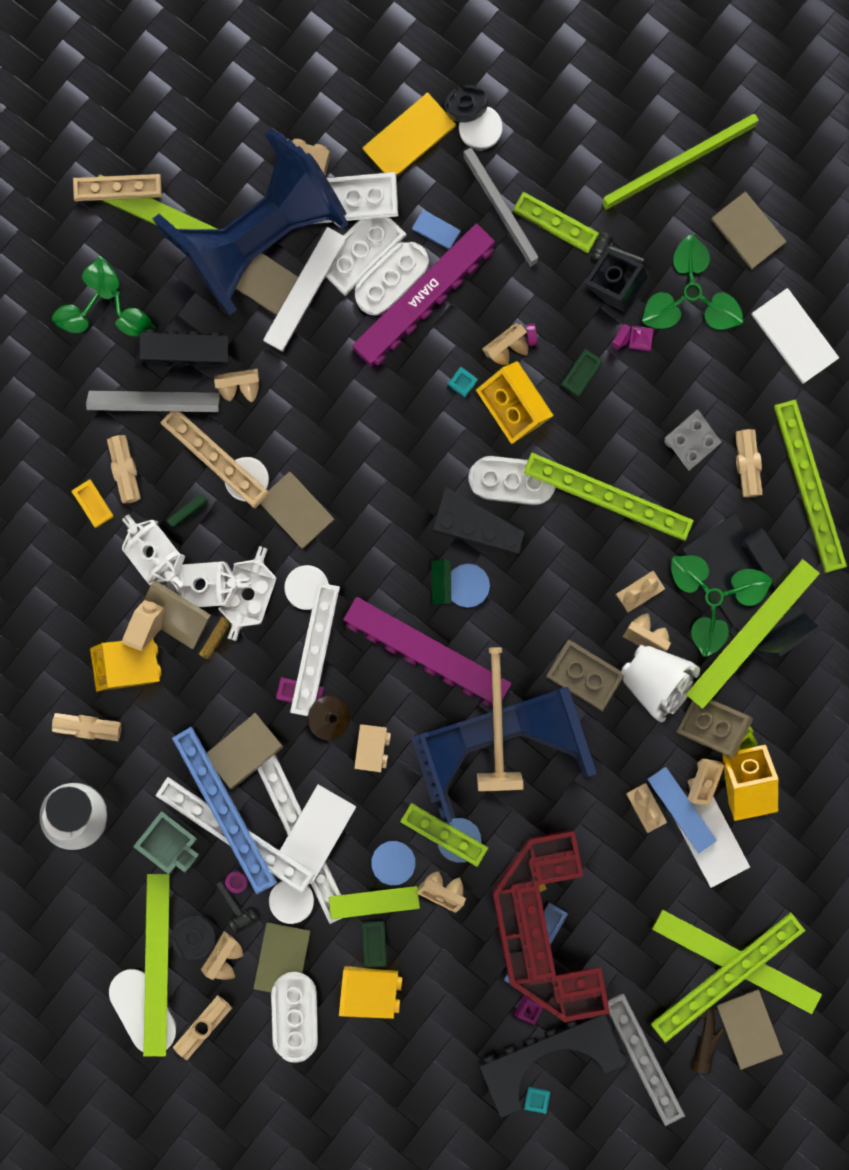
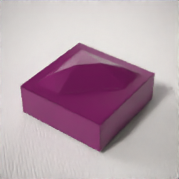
M622 324L611 344L613 348L619 350V348L628 343L630 339V326Z
M632 326L628 349L651 351L653 328Z
M523 995L514 1015L535 1025L543 1007L528 996Z

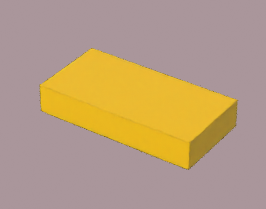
M90 479L72 490V493L95 528L114 517Z

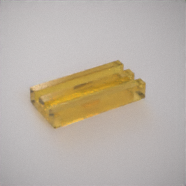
M221 617L200 651V656L207 660L211 657L230 626V621Z

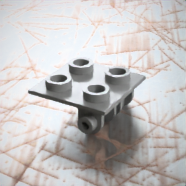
M696 410L668 434L664 441L669 448L671 447L688 471L722 443L699 410Z

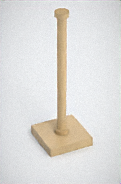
M491 647L489 648V653H491L495 772L477 773L478 791L523 790L521 772H504L500 666L502 648Z

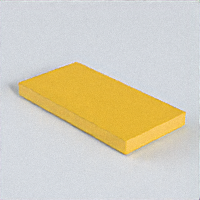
M427 92L367 143L362 150L382 173L395 172L397 177L455 128L456 123L449 118L447 113Z

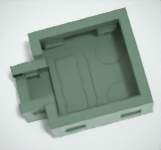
M162 811L133 846L169 875L176 866L186 873L199 857V854L191 849L197 838Z

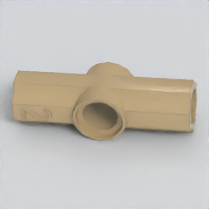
M755 430L736 431L735 437L738 452L736 466L741 478L742 496L747 498L761 496L760 472L762 464L760 453L757 452Z
M126 435L113 436L107 439L112 459L111 469L114 479L118 484L121 501L123 504L136 502L141 499L136 480L137 470L133 457L130 455Z
M55 713L52 721V732L75 735V737L94 740L99 738L119 741L122 723L100 720L98 717Z
M217 995L173 1046V1049L181 1057L188 1060L232 1009L229 1003ZM199 1022H204L208 1025L207 1033H200L197 1030Z

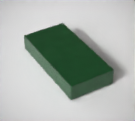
M584 349L560 386L579 398L603 360L587 349Z
M202 493L171 516L167 522L176 529L208 504L207 499Z
M451 559L431 561L432 605L451 604Z
M385 921L362 922L364 968L386 967Z

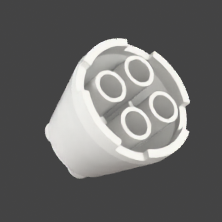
M641 645L634 654L636 657L631 663L628 662L621 671V674L624 675L623 682L659 722H664L666 719L664 716L668 713L674 714L688 697L686 693L691 689L693 678L699 676L700 668L680 657L650 646L645 647Z
M80 783L63 784L53 789L44 799L40 809V825L45 836L54 845L67 850L86 848L96 842L103 834L107 821V807L101 795L92 787ZM75 787L84 791L91 800L92 813L87 824L81 829L72 832L59 831L47 819L45 811L47 800L59 788Z

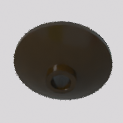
M323 696L317 699L309 709V728L320 739H336L346 731L349 725V709L344 701L338 697ZM334 715V721L330 723L329 717Z

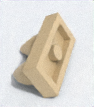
M515 323L482 348L487 357H490L496 363L508 365V346L519 354L528 355V342L525 336L527 332L522 325Z
M258 369L215 375V388H218L221 396L230 402L236 394L237 385H239L246 399L253 402L259 388Z
M652 571L617 593L616 596L628 613L665 590L655 572Z
M648 613L632 621L623 635L624 638L638 646H650L664 652L668 650L671 644L666 628H660L654 632L650 631L651 622Z
M702 759L697 762L698 771L696 777L688 780L690 790L688 800L691 803L710 805L724 768L723 763L708 759Z
M646 783L626 793L647 833L667 823Z
M439 871L430 874L419 885L416 892L455 913L463 907L466 900L463 897L461 878L454 879L445 888L443 887V879Z
M224 931L201 968L206 977L212 980L214 978L222 980L235 978L232 967L225 960L243 957V951L232 935Z

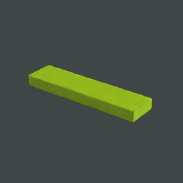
M525 192L522 193L512 211L586 253H589L599 235L593 229Z
M413 803L410 804L400 821L478 867L489 848Z
M414 886L328 897L330 918L338 919L420 909L419 897L416 893L418 888Z

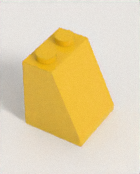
M154 638L142 651L122 644V641L101 643L90 648L96 692L160 681L161 668L157 664L156 659L158 646L154 642Z
M766 745L738 750L734 759L722 754L728 802L734 821L778 812V776Z
M345 966L343 970L339 1016L394 1019V1013H399L400 1000L396 999V990L401 991L402 977H398V971Z

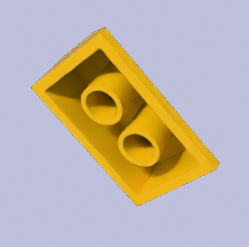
M518 361L501 368L476 389L511 444L537 429L554 416Z

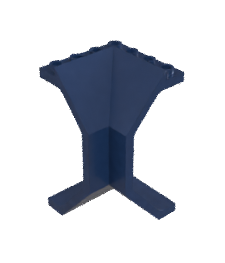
M272 129L264 134L277 157L267 194L225 228L177 229L161 214L152 218L161 233L190 259L220 306L229 315L237 310L230 299L247 265L277 240L294 228L325 220L332 221L341 229L349 224L344 217L347 214L343 205L310 153L306 154L300 146L296 147L292 140L289 139L287 141L281 132L278 134Z
M568 686L502 709L503 741L519 736L529 738L572 755L577 761L582 777H590L597 774ZM493 712L411 738L431 802L434 803L441 800L442 804L438 805L441 818H446L448 823L452 822V819L455 818L447 792L448 786L468 753L494 745Z

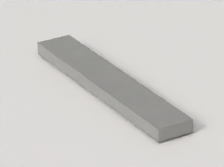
M473 149L465 150V161L530 267L538 261V255Z
M89 391L86 408L87 410L218 412L220 393Z
M622 993L608 1001L609 1016L664 1125L667 1126L685 1117L625 995Z

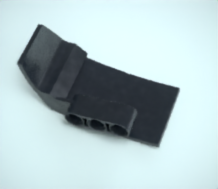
M734 512L682 548L686 556L701 557L708 564L709 576L703 582L709 589L717 588L723 592L735 589L731 583L732 576L743 569L761 571L772 579L765 597L756 605L747 606L741 604L736 598V593L725 596L724 602L719 605L738 633L791 573L767 533L760 528L749 536ZM796 601L754 651L763 655L781 657L821 629L805 614Z

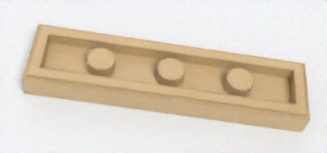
M160 174L73 178L75 201L162 197Z

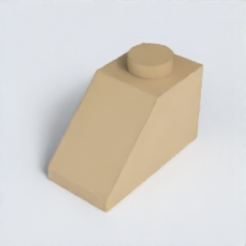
M144 600L134 611L122 639V644L142 651L162 629L164 607Z

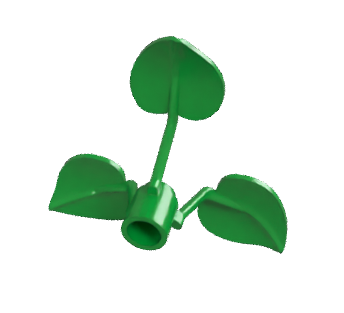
M690 234L681 241L673 257V264L677 272H689L690 283L684 289V296L674 302L673 297L668 293L660 292L650 297L645 307L642 322L645 325L656 329L670 328L677 324L682 315L677 305L684 300L694 302L698 299L709 306L705 310L704 317L710 327L717 330H725L743 323L740 306L732 296L727 293H716L712 301L709 302L701 295L702 289L700 285L694 283L693 272H703L710 262L707 248L694 234Z
M101 256L86 267L82 274L86 285L97 290L86 309L81 312L75 305H64L59 307L52 315V321L60 328L72 333H81L89 325L88 319L84 316L87 315L99 295L104 299L115 297L116 312L119 316L115 324L120 331L130 336H138L139 333H143V330L156 329L150 318L139 309L128 308L123 313L121 312L120 292L117 291L120 284L119 278Z
M693 555L674 556L671 562L672 575L677 586L685 592L693 593L700 585L706 592V602L711 606L712 619L708 617L698 619L693 624L691 631L693 641L704 657L717 652L728 639L729 628L727 623L723 620H716V606L724 602L725 596L736 593V598L741 604L753 606L763 600L772 583V579L761 571L743 569L732 576L731 583L735 589L723 592L717 588L709 589L702 582L709 576V567L701 557Z

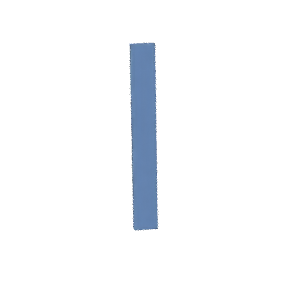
M190 727L174 736L172 739L255 893L259 894L277 884L194 729Z

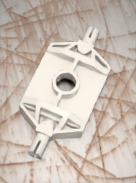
M126 515L122 521L129 529L122 546L123 552L149 585L155 580L160 584L169 582L175 587L177 592L182 591L185 585L178 578V574L185 556L177 551L157 525L158 521L149 520L137 524L130 515ZM152 546L154 549V553L150 558H148L146 556V550L148 547Z
M259 546L256 557L253 560L234 563L232 571L237 579L250 578L251 587L236 589L229 606L219 607L221 613L231 622L232 627L227 637L228 639L237 641L242 627L262 623L277 579L264 565L265 562L263 561L268 550ZM246 588H251L255 594L253 599L244 600L242 592Z
M210 562L182 565L178 578L185 585V588H182L180 592H177L175 587L169 582L162 584L197 607H228L236 589L251 587V579H237L226 562ZM199 579H204L206 582L202 590H197L195 586Z

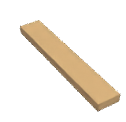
M170 411L160 422L254 509L270 493L180 411Z

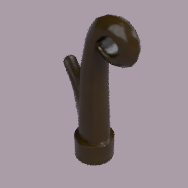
M712 1006L697 1017L705 1018L697 1057L693 1062L692 1071L710 1074L711 1059L714 1049L724 1033V1030L720 1029L714 1035L715 1014Z

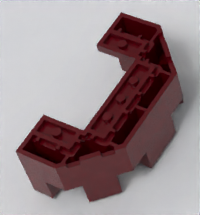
M572 830L549 833L545 836L527 839L520 851L516 852L501 874L500 881L492 891L502 952L511 986L564 1022L610 1014L601 967L561 975L555 974L539 885L583 877L575 831Z

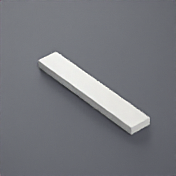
M328 227L326 228L263 339L264 342L282 352L284 351L347 239L345 236Z
M320 582L317 584L290 713L308 716L310 707L316 701L337 604L339 586Z

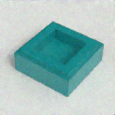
M460 367L449 381L448 386L465 398L478 379Z
M528 1086L524 1110L546 1114L550 1090Z

